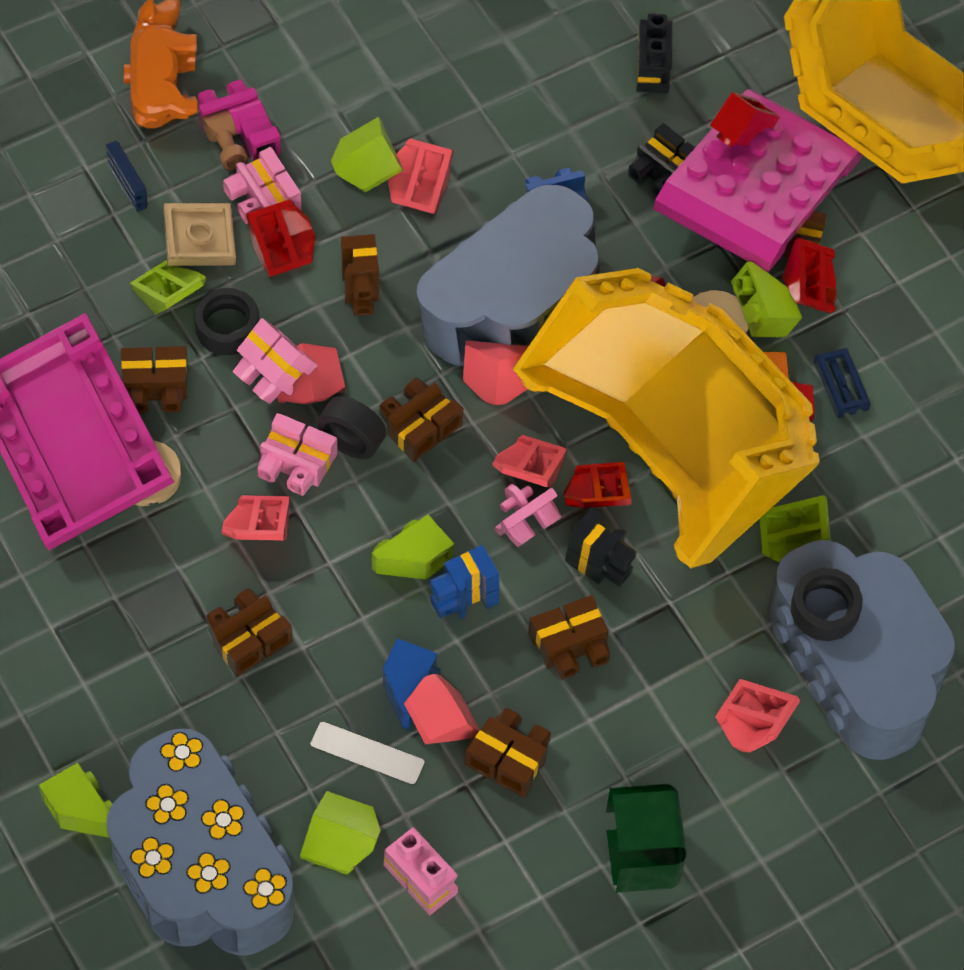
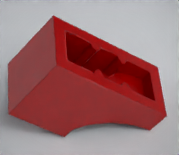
M731 92L710 126L719 132L716 137L728 146L733 147L737 144L747 147L759 133L768 128H774L780 116L755 98Z

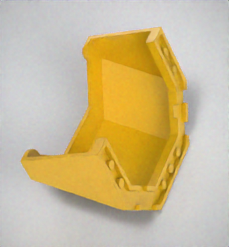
M793 0L784 15L786 31L789 30L792 48L789 50L794 76H797L800 109L902 184L964 172V72L905 30L900 0Z
M640 268L576 277L521 356L513 371L521 378L522 384L527 389L533 392L548 391L605 418L608 425L619 432L628 442L629 448L646 462L652 474L665 483L672 491L673 497L677 500L680 536L674 543V549L678 559L688 565L690 569L711 563L820 463L819 453L813 450L817 438L815 424L809 420L813 413L812 404L722 308L712 303L704 307L692 301L693 294L669 282L665 287L650 281L651 274Z

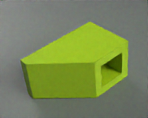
M746 262L732 279L733 290L752 337L785 338L802 319L797 303L794 301L788 288L754 262Z
M427 514L420 520L414 519L407 523L401 533L391 540L384 539L376 545L372 552V570L376 574L426 580L442 569L445 562L454 558V543Z
M77 762L39 784L42 800L61 829L109 838L107 816L112 803L110 800L103 802L97 793L101 789L91 771L84 773Z

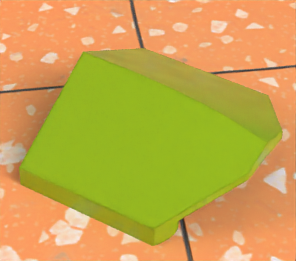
M379 117L341 138L331 159L338 177L358 187L365 193L404 171Z
M165 260L129 284L131 289L149 309L157 315L204 286L207 277L195 270L179 266H168L167 260Z
M822 495L772 507L760 518L762 554L780 563L786 554L800 546L819 540L831 541L827 497Z
M326 791L313 813L300 853V859L346 875L349 874L358 863L373 852L381 833L374 807Z

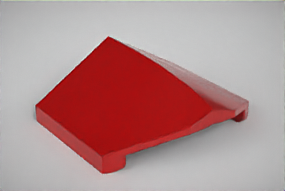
M290 199L246 214L253 248L269 278L312 263L316 236L309 218Z
M801 238L794 241L782 279L796 303L829 314L835 312L837 284L833 258H835L834 249Z
M625 462L577 465L574 470V476L564 490L565 505L580 508L631 505V494Z

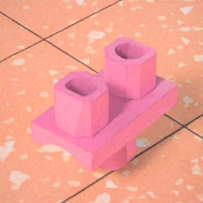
M513 484L509 485L504 490L507 500L502 502L500 507L505 513L512 508L516 512L494 527V530L499 537L506 533L508 538L517 547H520L536 535L525 520L533 514L543 530L561 518L559 510L553 502L558 495L553 488H550L528 503L527 498L534 494L530 486L527 485L520 490Z

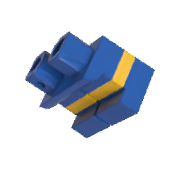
M483 545L445 562L444 574L430 580V587L434 594L430 596L431 604L440 619L457 612L462 620L467 614V606L481 600L486 609L499 604V572Z

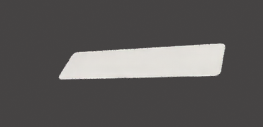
M320 722L311 741L312 747L410 784L416 783L424 765V760L326 722Z

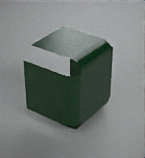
M669 784L610 788L606 813H615L617 829L606 830L612 881L613 885H617L616 893L676 887L681 880L687 854L678 791Z

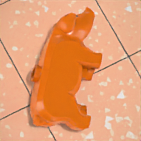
M147 0L138 12V19L131 38L130 64H124L123 81L124 84H130L131 114L136 124L141 127L158 128L175 118L188 119L189 116L196 114L198 111L196 96L188 97V95H182L177 88L178 74L195 71L197 47L196 34L186 35L175 31L180 16L181 0H165L158 4H155L154 0Z

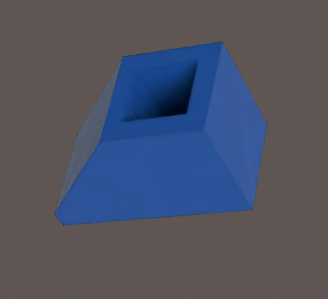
M397 638L383 667V686L401 726L409 730L413 720L404 702L425 676L432 674L440 675L441 669L437 668V653Z

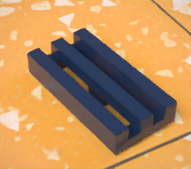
M116 140L106 144L108 151L106 153L109 159L107 160L108 165L136 212L146 209L148 205L146 187L121 145Z
M843 348L815 356L814 364L836 417H844V413L847 412L850 415L856 414L859 409H862L863 412L868 411L871 403L848 349ZM840 358L842 361L847 376L858 399L857 401H853L850 391L847 387L846 380L837 363L836 359ZM826 361H828V364H829L830 369H831V371H832V373H833V376H834V378H835V381H836V383H837V385H838V388H839V390H840V392H841V395H842V397H843V400H844L845 404H843L842 401H841V398H840V396H839V393H838V391H837V389H836V386H835V384H834V381H833V379H832V377H831V374H830V372H829V369H828V367H827V365H826Z

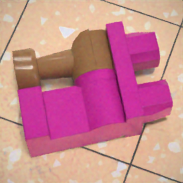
M239 79L230 82L226 86L228 96L218 99L214 90L210 89L198 94L201 128L205 131L207 139L211 142H218L223 150L220 153V160L224 169L235 170L237 169V163H246L248 160L244 148L241 145H235L232 136L238 134L252 162L260 158L259 152L261 151H257V148L270 144L269 147L273 149L277 156L281 155L280 134L267 117L254 87L248 89L245 83Z

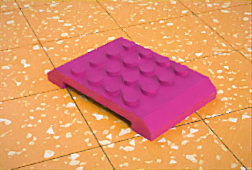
M746 89L742 95L757 99L780 116L774 128H768L759 133L747 147L737 144L733 147L728 146L716 137L719 132L712 128L666 180L655 199L653 209L746 261L754 262L763 270L769 272L785 253L786 246L842 176L847 177L863 155L833 132L752 89Z
M86 313L0 359V453L32 516L31 519L45 547L49 551L175 483L101 338Z

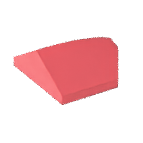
M410 138L397 153L404 171L387 180L391 202L435 215L448 186L454 151Z
M466 340L463 382L485 403L492 405L507 404L528 390L522 384L521 378L513 371V368L528 346Z
M304 343L298 345L297 347L318 366L309 376L304 372L292 384L294 390L291 396L282 391L277 396L278 403H285L286 401L305 405L326 401L337 393H343L345 391V383L337 349Z
M522 435L515 444L497 455L492 466L503 474L553 488L566 457L567 448Z
M242 495L238 500V505L224 520L222 535L242 540H286L288 537L290 496Z
M432 674L425 676L404 702L425 745L473 739L480 731L461 693L441 675Z
M739 679L715 717L732 747L742 752L751 753L776 740L799 704L800 699L798 696Z

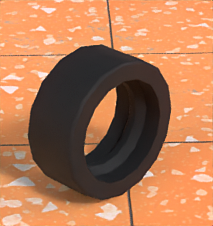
M219 288L207 293L199 300L195 308V331L200 344L208 351L219 355L238 354L237 349L259 322V309L254 299L246 292L235 288ZM234 309L242 312L247 317V325L239 332L233 334H219L208 328L207 319L216 311Z
M344 396L334 397L317 420V428L337 437V450L357 459H370L387 436L385 424L373 410L355 399Z
M824 567L811 570L800 578L794 589L791 601V615L795 625L804 634L815 640L833 641L841 639L852 632L858 622L862 610L863 596L859 585L850 575L833 568ZM820 588L832 589L841 594L847 601L848 611L841 619L833 621L822 620L812 615L806 608V596L812 590Z

